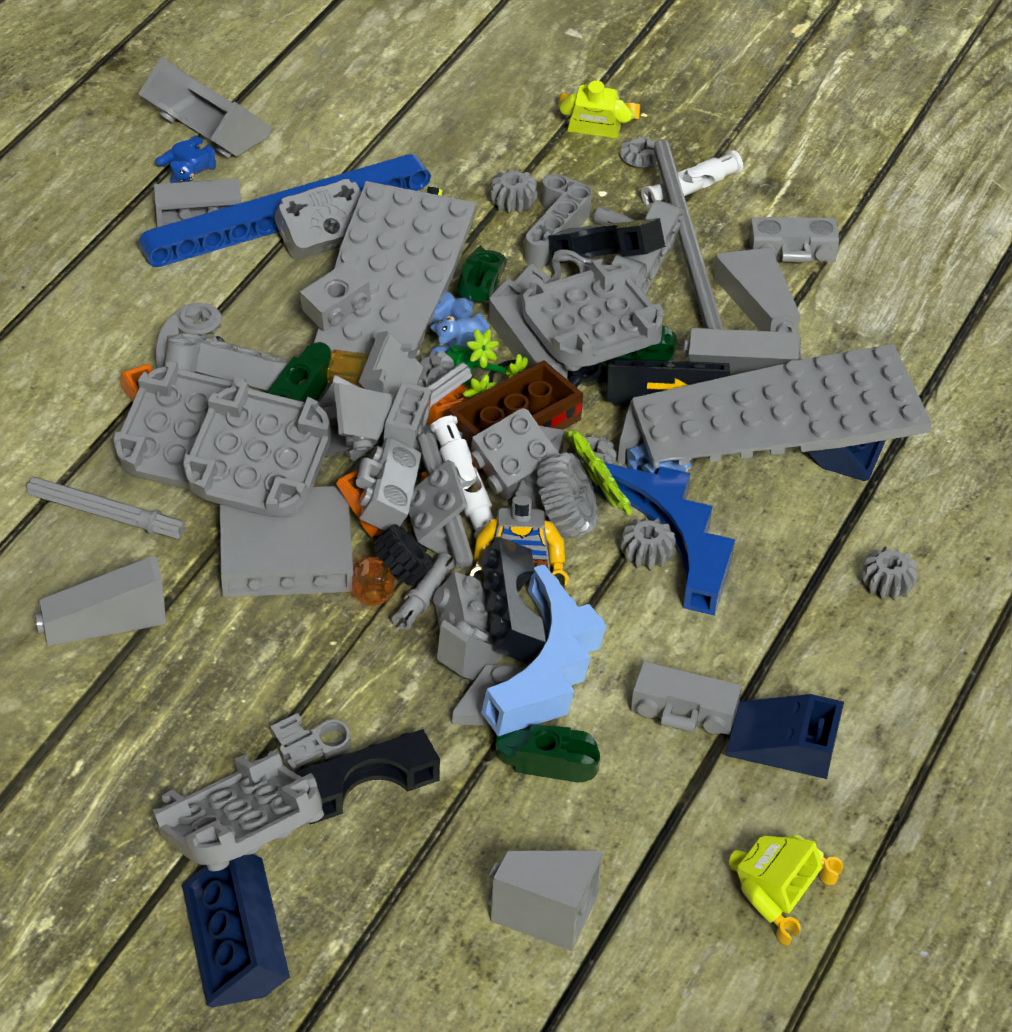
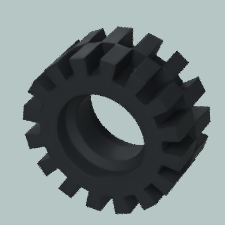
M397 524L392 525L373 543L374 551L377 552V557L383 560L382 564L385 568L388 567L393 576L396 574L398 580L401 582L404 580L407 585H414L433 566L432 558L426 553V548L417 542V538H413L411 532H406L404 527H399Z

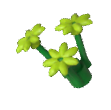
M475 329V341H468L467 346L453 344L452 348L446 352L453 359L454 367L460 363H465L471 371L474 367L504 373L508 379L526 370L525 368L528 363V358L524 357L522 359L520 354L517 355L515 364L511 363L508 367L488 363V359L491 361L497 360V356L492 349L499 346L498 341H490V329H487L483 335L479 330ZM488 374L483 376L480 383L475 378H472L471 381L467 380L463 383V385L469 388V390L463 392V395L471 399L496 386L497 383H489Z

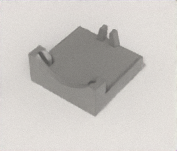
M389 331L378 333L359 383L365 389L392 395V403H394L402 382L417 385L424 368L415 359L420 351L418 349L413 350L414 344H401Z

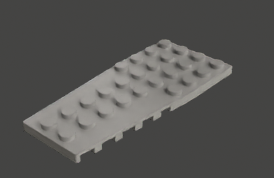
M369 181L365 182L341 244L335 268L348 261L369 282L371 301L364 308L356 310L345 317L341 323L333 325L326 331L318 327L314 343L322 342L327 344L334 354L335 364L331 369L333 375L326 387L334 375L342 379L344 378L341 374L362 375L377 334L380 332L389 331L401 344H414L413 350L421 346L424 340V332L428 324L431 325L435 316L437 304L441 303L454 276L477 211L476 202ZM348 377L356 386L365 389L359 383L360 378Z
M894 344L793 360L785 364L634 397L632 399V409L653 468H659V462L675 460L679 462L680 466L689 465L690 458L709 456L710 462L721 461V455L740 453L741 459L752 458L753 451L770 450L771 455L785 454V448L800 446L801 452L842 448L930 433L932 422Z

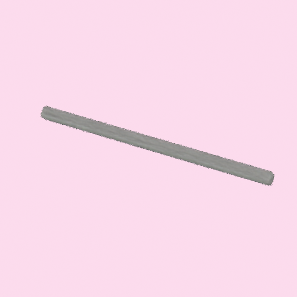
M657 140L654 143L653 150L668 202L671 205L684 209V218L677 233L705 329H723L669 143L666 140Z

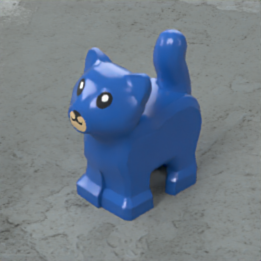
M197 135L189 140L174 144L172 149L155 159V163L158 166H165L171 162V183L189 182L193 180L194 174H198L205 169L213 170L216 168L214 149L206 145L199 150L197 145L202 144L203 140Z

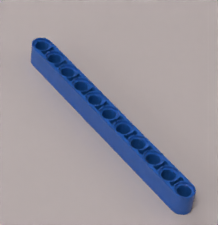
M408 154L148 230L140 236L138 245L152 266L162 267L280 232L274 215L281 199L284 197L333 184L343 179H349L351 183L356 182L360 192H362L366 181L418 191L428 185L431 174L416 155Z

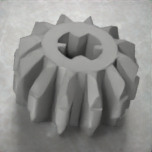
M507 169L506 173L498 172L497 177L492 179L490 188L492 204L497 205L498 210H508V213L511 211L521 213L522 209L530 210L531 205L535 204L537 199L535 178L530 177L529 172L521 173L519 169L516 171Z
M645 516L642 522L633 519L632 524L625 526L621 540L622 553L625 554L627 562H635L637 569L642 565L647 566L651 571L654 565L663 568L664 563L671 560L674 554L676 539L674 533L670 530L669 524H661L659 518L649 521Z
M884 546L882 551L873 550L863 565V585L869 587L870 594L879 593L882 599L885 596H890L896 601L899 595L907 597L908 593L916 585L918 578L917 562L911 560L910 553L901 554L899 548L895 551H890Z

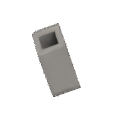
M443 620L440 625L437 660L462 677L475 681L486 665H495L505 656L494 651L492 636L486 630L483 631L474 625L470 626L461 620H458L456 624Z

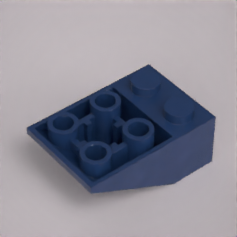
M813 694L739 702L725 756L827 779L844 701Z

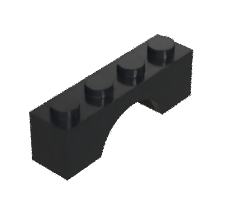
M660 218L568 228L548 236L552 258L558 250H571L582 257L592 258L608 254H622V257L645 255L666 247ZM562 261L560 263H567L572 261Z
M498 537L490 547L484 550L481 556L493 648L495 652L529 663L546 643L542 618L530 610L518 594L535 572L532 550Z
M424 729L412 733L402 734L397 738L379 744H372L365 749L347 755H339L332 760L317 765L306 766L294 773L301 777L311 773L316 780L323 803L322 810L324 816L316 822L309 823L311 825L343 814V804L347 794L361 783L372 780H385L401 786L408 792L440 781V758Z

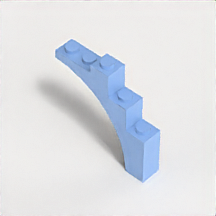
M545 565L534 567L535 572L531 576L528 593L541 614L545 626L546 644L539 656L525 670L508 681L486 690L481 713L498 736L530 727L531 724H539L568 715L574 694L572 685L584 682L590 664L588 653L601 648L607 625L603 618L595 612L591 605L587 604L578 607L575 600L567 594L560 585L559 580L552 575Z

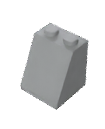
M597 850L507 851L501 864L497 862L494 864L489 876V883L493 885L487 903L492 906L491 921L572 951L599 895L603 853Z

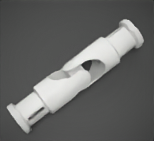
M730 150L723 157L718 159L713 157L692 168L678 172L684 197L701 188H706L722 181L725 176L731 173L738 174L742 172L743 162L738 152ZM662 180L657 185L645 186L641 190L643 202L648 209L651 208L656 200L668 201Z
M445 416L430 425V429L437 435L441 445L440 454L443 461L450 460L455 464L467 502V507L463 511L471 519L475 529L474 538L476 540L477 535L487 522L494 519L490 509L492 503L477 469L472 465L471 452L467 442L461 438L456 426L458 423L456 416ZM476 483L478 492L470 493L464 489H468L472 484Z

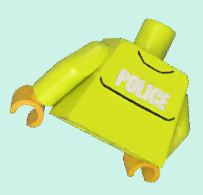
M592 81L589 85H580L577 93L570 95L561 93L557 106L562 114H571L568 132L617 139L621 123L639 119L640 104L624 103L622 100H619L618 91L604 88V84L601 81Z
M800 835L760 837L749 853L735 850L729 860L730 869L738 872L743 894L769 923L774 922L778 926L776 937L783 945H789L792 940L790 934L784 929H788L795 936H798L800 923L793 917L784 918L781 915L782 912L789 914L818 873L822 882L827 885H834L843 869V863L839 858H824V852L816 847L815 841L806 840Z

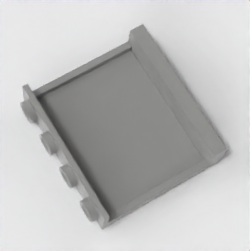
M338 486L313 487L304 506L292 518L266 516L220 504L223 597L353 592L349 503Z

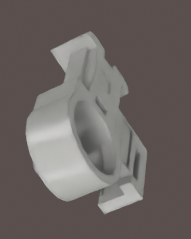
M296 713L270 726L272 737L277 738L281 745V759L286 767L293 772L298 771V767L321 756L326 762L345 754L351 744L349 727L340 720L331 719L324 721L309 732L308 729L303 730L301 727L302 719ZM338 731L343 733L339 739L326 745L321 741L322 736L327 732Z

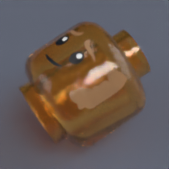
M378 557L362 559L353 567L352 592L357 600L369 606L383 604L394 593V576L390 573V569L388 567L385 568L382 564L383 560Z

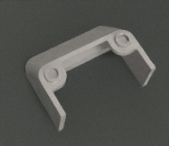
M163 57L159 59L138 93L162 109L159 113L161 116L172 123L177 119L216 143L218 146L215 150L228 158L232 154L237 157L264 141L273 130L271 126L238 103H232L209 89Z
M340 383L335 384L336 405L323 408L327 413L332 432L325 458L350 450L366 451L372 449V444L378 442L385 427V422L393 405L392 395Z

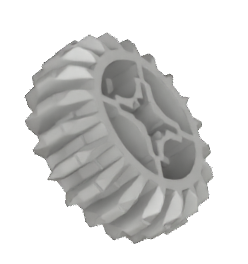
M565 452L551 455L549 458L544 459L543 462H540L537 472L539 477L537 483L540 489L538 493L541 495V504L544 506L545 515L549 517L550 522H553L564 538H578L586 535L588 532H592V529L596 528V522L598 521L596 513L598 512L597 498L594 495V487L591 485L590 476L587 475L583 465L581 466L580 460L572 453L568 454Z

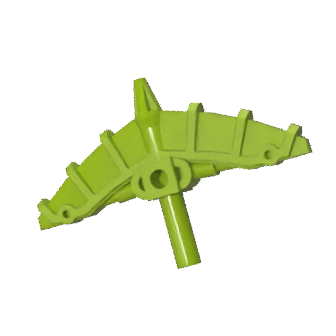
M576 430L566 431L565 440L584 462L582 465L586 469L587 474L596 486H600L611 506L618 507L620 511H624L627 515L633 513L629 507L631 505L630 501L621 492L598 454H594L590 442Z

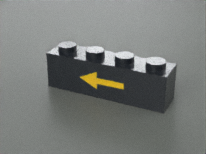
M613 358L609 360L607 401H611L614 405L628 406L634 397L727 377L731 373L730 364Z

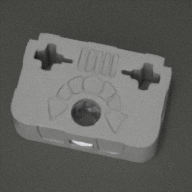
M343 179L333 184L320 186L281 199L274 219L291 257L303 259L341 247L361 195L356 182L351 183L349 179Z

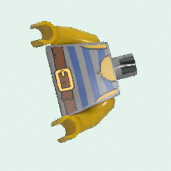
M523 495L514 497L512 508L499 509L497 518L489 520L477 535L473 558L476 561V566L470 570L469 576H473L477 570L483 571L481 556L484 550L490 547L498 537L530 548L532 550L534 567L545 565L550 571L551 565L553 566L552 575L554 576L557 573L563 574L565 586L568 584L569 576L563 570V565L566 564L563 537L553 522L545 520L544 511L532 509L530 497Z

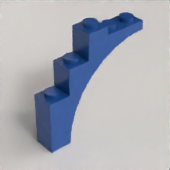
M605 463L612 475L611 477L614 478L621 492L630 501V506L640 511L652 521L659 518L661 524H669L671 532L674 533L676 539L675 548L680 555L686 575L683 608L715 616L732 563L735 539L708 533L713 506L686 500L690 473L660 466L658 473L653 474ZM592 481L593 491L604 495L600 486H596Z

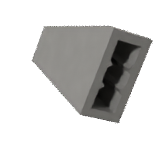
M772 248L716 254L714 279L760 331L798 333L800 313Z
M524 294L490 297L489 322L515 358L518 354L522 356V359L524 357L528 358L525 369L545 360L567 379L568 370L565 369L564 363L559 362L551 355L525 321L522 314V295Z
M692 328L691 338L685 339L684 357H689L691 362L729 363L730 376L785 364L793 360H802L800 333Z
M157 557L145 558L39 599L41 613L35 614L38 634L45 633L47 646L165 625L163 584Z

